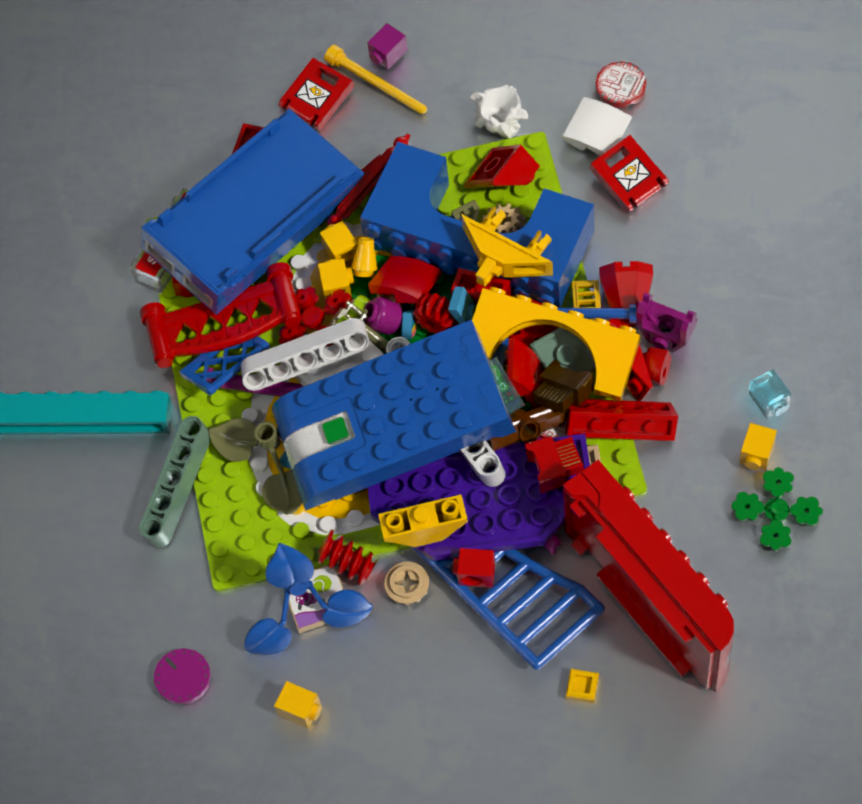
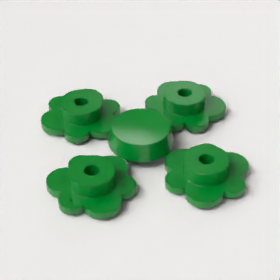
M780 467L775 468L774 471L768 470L763 474L764 490L767 492L771 491L772 496L775 497L767 501L765 507L761 501H758L759 497L757 494L752 493L749 495L746 492L738 493L736 501L731 505V508L736 511L735 517L739 521L747 519L755 521L758 514L765 511L766 517L771 523L762 527L761 532L763 534L760 537V543L765 547L770 546L773 551H778L780 547L787 548L791 545L792 540L789 536L791 529L787 526L783 527L782 523L789 515V512L792 516L796 517L798 524L806 523L809 526L816 525L819 520L818 517L823 514V509L818 507L819 501L816 497H808L807 499L799 497L796 503L789 508L788 503L781 499L785 492L790 493L792 491L794 476L791 472H784Z

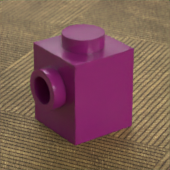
M388 23L367 42L369 58L376 65H382L388 70L408 50L406 35Z

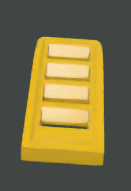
M599 280L572 281L574 308H601ZM594 288V291L578 292V289ZM594 296V299H579V297ZM595 304L594 307H579V305Z

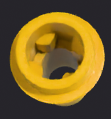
M358 238V245L351 266L354 269L353 274L355 276L373 277L375 275L377 262L374 238Z

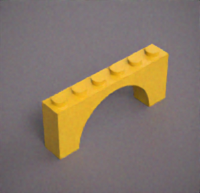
M490 287V290L482 288L472 321L480 334L490 361H492L499 346L509 336L521 329L536 325L560 327L577 336L592 354L596 365L594 393L621 402L640 343V334H636L637 330L628 326H621L620 329L609 326L610 322L601 318H594V321L583 318L584 314L573 310H568V313L558 311V307L550 303L542 302V305L531 303L532 299L523 295H516V298L505 295L506 292L496 287Z

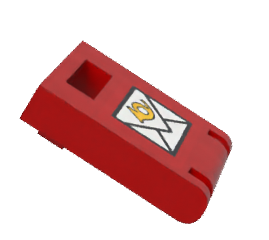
M312 58L280 99L278 106L283 110L286 109V111L290 108L309 126H312L314 123L315 129L320 131L355 86L350 78ZM322 73L337 81L336 84L333 86L321 79Z
M631 135L598 157L589 166L592 173L626 213H630L633 210L632 204L628 201L629 199L637 208L661 190V186L665 187L669 184L668 178ZM622 150L624 158L610 168L606 161Z

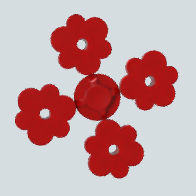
M310 286L305 290L299 289L296 293L300 312H303V323L294 328L286 327V325L281 327L279 330V335L281 336L279 343L284 344L303 337L306 328H316L315 332L327 328L321 325L325 314L335 316L340 308L346 307L345 303L350 301L351 295L345 293L342 289L334 291L332 295L325 299L327 304L322 310L314 305L319 300L314 287ZM330 343V344H327L326 346L329 347V346H332V345H334V344H333V343Z

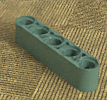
M196 416L186 417L181 422L140 523L139 530L141 535L156 548L165 547L171 541L211 441L209 429ZM199 429L195 435H192L194 431ZM189 454L186 459L182 460L185 455ZM179 478V481L176 484L172 485V483ZM170 503L166 509L162 510L164 505ZM159 528V531L155 535H152L154 530Z

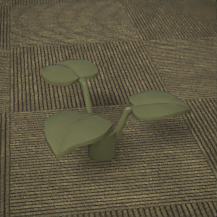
M238 418L209 429V435L214 447L229 461L241 462L247 460L252 455V446H258L259 444L264 450L270 451L279 474L271 475L264 482L262 496L265 502L272 509L285 515L292 514L301 507L303 503L292 470L284 472L275 450L281 444L278 427L276 428L270 422H263L256 427L252 421Z

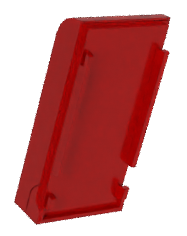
M598 459L581 471V473H578L563 484L565 532L574 541L571 547L579 556H582L584 551L588 549L601 564L603 569L596 574V577L681 678L691 671L706 690L711 687L716 692L725 683L733 644L734 619L728 610V603L721 594L717 593L715 595L709 588L710 584L704 574L700 571L696 573L690 566L691 562L688 556L682 550L677 551L671 544L672 539L663 528L660 530L653 523L654 520L650 512L645 507L640 508L631 490L626 486L622 487Z

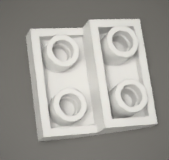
M583 97L561 138L581 151L588 148L601 156L620 142L632 116L606 103Z

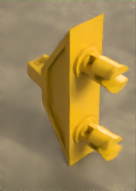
M493 206L482 223H478L461 214L462 228L479 259L478 267L480 268L476 273L477 283L486 287L494 276L499 277L500 275L502 277L553 276V262L540 256L552 241L548 234L542 239L541 231H537L529 245L523 247L495 232L506 218V214L502 210L496 215V207Z

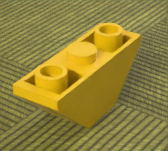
M461 494L378 514L385 542L412 547L443 541L468 522Z

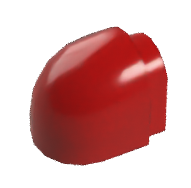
M649 347L647 352L643 353V357L651 382L663 386L669 373L672 357L668 350Z

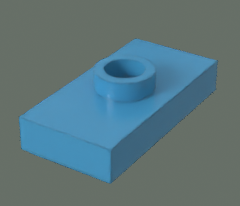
M455 287L448 310L456 321L462 324L473 319L477 304L464 287Z

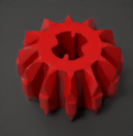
M426 293L415 306L414 320L420 324L421 328L428 330L429 333L437 334L458 325V322L448 310L450 301L446 297L439 296L437 293L433 295Z

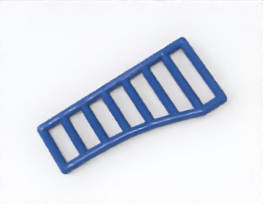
M410 546L535 670L541 669L605 611L604 604L584 585L531 560L516 549L494 552L496 562L505 555L516 562L517 565L494 584L493 588H490L478 598L468 588L469 586L459 585L458 577L449 570L453 565L454 558L432 561ZM529 570L542 577L538 583L499 617L487 607L526 571ZM557 584L569 590L518 637L506 626L551 585ZM580 597L591 609L536 656L526 644Z

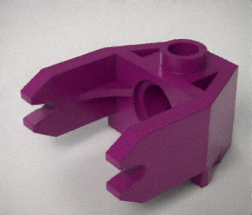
M649 293L643 294V300L639 302L636 312V326L646 341L654 348L665 349L672 353L687 344L698 319L696 318V312L688 310L687 314L657 303L653 301V295ZM669 329L671 330V332L665 333L661 330Z

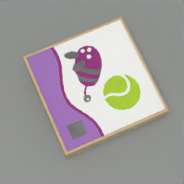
M328 565L315 569L312 578L309 580L312 581L314 588L326 603H328V599L332 594L344 590L336 566L332 569H329ZM309 589L300 596L290 594L289 606L299 634L327 624L322 618L323 612L326 609L319 605Z

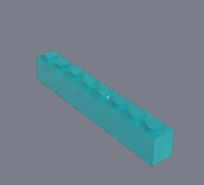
M159 390L151 391L150 393H138L136 391H125L124 393H111L108 391L84 393L73 391L69 394H59L48 391L44 394H32L30 392L5 394L0 392V435L171 434L173 403L169 393Z

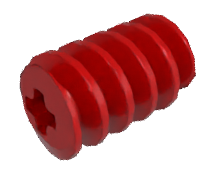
M331 529L317 552L319 553L318 562L322 564L325 560L329 559V569L338 564V574L342 575L348 570V580L351 581L354 577L359 576L357 585L361 586L366 582L378 559L372 562V552L367 553L363 557L362 546L353 551V541L351 540L342 545L343 535L338 536L334 540V530Z

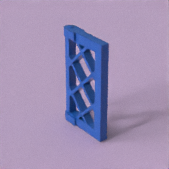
M257 336L241 344L222 349L224 350L223 357L213 358L222 350L204 353L184 367L180 374L183 378L211 396L217 389L241 371V363L245 358L268 350L270 345L267 341ZM247 347H256L249 354H246ZM242 348V355L228 356L229 349ZM237 362L234 366L227 370V363ZM223 364L222 371L208 372L209 365ZM204 366L203 373H194L200 367ZM218 378L211 384L207 382V379Z

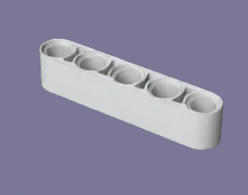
M348 319L249 356L241 363L243 384L249 390H260L360 353L369 344L366 326L360 319ZM354 334H360L357 337H351ZM330 343H333V344H334V345L329 346V347L326 346L327 344H330ZM302 353H309L308 355L300 356ZM279 362H282V363H283V364H281V365H274V364L279 363ZM251 372H259V373L254 374V375H251V374H250Z

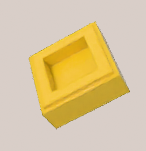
M570 669L566 699L595 703L599 673Z

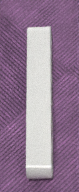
M395 337L388 342L386 351L387 353L409 345L410 342L404 337ZM483 440L459 450L485 485L495 487L504 481L505 470L498 456L486 441ZM480 447L477 452L470 453L473 448ZM496 467L493 472L485 473L488 468Z

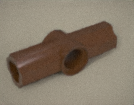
M544 406L527 412L523 409L515 410L510 414L516 432L504 437H494L486 442L493 451H496L519 441L525 443L535 441L542 432L565 424V421H567L566 412L563 414Z

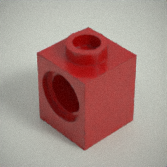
M460 548L459 558H454L453 575L458 576L459 585L493 588L496 563L494 550Z

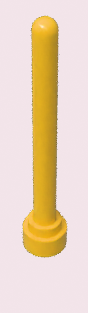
M331 45L326 51L324 62L333 67L342 66L419 114L426 113L427 107L348 59L344 50L337 45Z

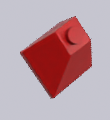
M521 144L495 147L488 152L463 185L466 188L525 186L535 178L534 174L540 165Z

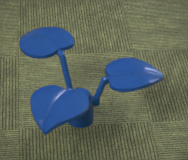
M279 543L274 555L267 564L265 575L271 585L284 588L281 620L277 623L274 619L265 618L255 623L249 629L244 639V648L249 653L272 655L282 652L289 646L292 634L288 628L283 626L286 624L290 594L300 596L309 589L319 605L326 609L322 615L323 621L330 626L338 628L349 627L359 623L371 612L373 605L361 593L348 589L335 592L329 597L328 603L324 602L314 588L312 581H309L314 574V567L310 559L298 550Z

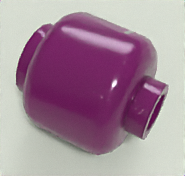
M376 297L365 305L363 310L367 309L368 312L366 314L367 318H363L365 324L377 333L391 335L402 326V309L398 303L382 297Z

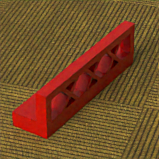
M586 399L580 407L571 405L566 410L568 415L565 433L567 436L585 433L586 438L675 441L678 414L671 402L625 400L620 402L616 400Z

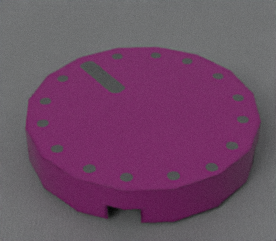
M186 648L173 650L164 655L158 662L154 672L155 686L161 697L169 703L176 705L177 703L192 704L201 699L211 683V670L204 656L195 650Z

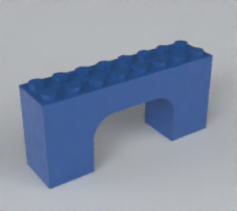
M397 142L360 217L363 236L374 238L375 251L383 250L391 253L393 256L417 259L441 269L443 273L448 275H456L458 268L477 272L480 268L478 267L479 259L462 228V221L445 216L437 211L449 187L446 157ZM544 188L528 223L518 231L499 234L523 247L529 245L537 231H541L542 239L548 234L552 241L540 256L553 262V276L502 277L500 275L498 278L510 280L511 293L515 296L523 295L537 302H546L561 308L594 233V204Z

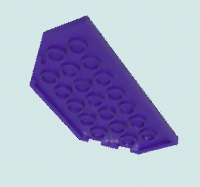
M585 433L553 438V441L556 442L572 436L584 469L590 466ZM522 442L494 451L505 470L504 481L498 486L490 487L485 485L459 451L368 487L371 517L380 524L378 516L380 513L461 494L468 522L443 541L413 547L432 561L459 558L460 548L501 552L546 545L565 522L563 487L540 493L537 478L539 475L535 463L528 461L525 451L526 443ZM473 449L470 453H475L479 449ZM496 467L488 468L485 473L493 472ZM576 475L567 477V481L570 480L571 478H573V477L576 476Z

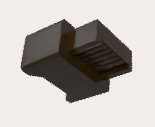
M553 360L538 376L539 387L533 392L534 403L564 414L571 405L580 407L594 391L593 375L588 371L576 372L560 366L559 361Z

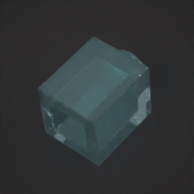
M774 369L750 381L749 395L766 419L774 414L779 416L787 411L790 406L791 392Z

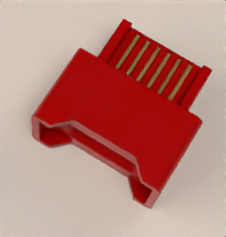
M548 436L525 444L527 459L536 464L539 472L537 478L540 493L563 487V484L567 482V477L581 473L584 470L572 436L556 442L553 441L552 436Z

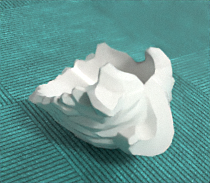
M504 85L498 88H489L484 93L473 92L470 98L477 104L475 126L480 129L484 126L492 133H499L502 137L509 139L513 138L521 127L518 120L528 119L527 111L521 108V99L517 96V89L513 88V85Z

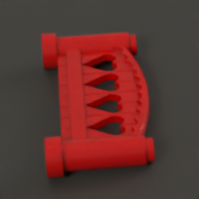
M285 262L270 265L265 272L267 282L248 287L217 315L202 302L169 313L166 312L165 306L158 302L144 305L140 309L142 324L147 328L154 362L159 368H168L173 364L174 357L197 355L226 349L253 339L281 323H284L289 328L297 327L301 323L302 316L292 285L293 273L291 266ZM260 302L273 310L270 315H262L257 319L252 318ZM234 310L248 318L244 323H236L232 327L227 326ZM209 318L222 325L219 331H211L207 335L201 334ZM184 326L197 334L194 339H186L182 343L176 342Z

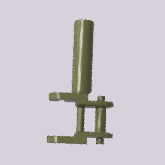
M354 299L350 302L346 301V307L338 310L330 321V325H335L336 320H339L341 316L352 319L347 314L350 309L359 315L357 319H366L368 310L362 311L354 305ZM365 324L369 340L387 353L386 346L388 341Z

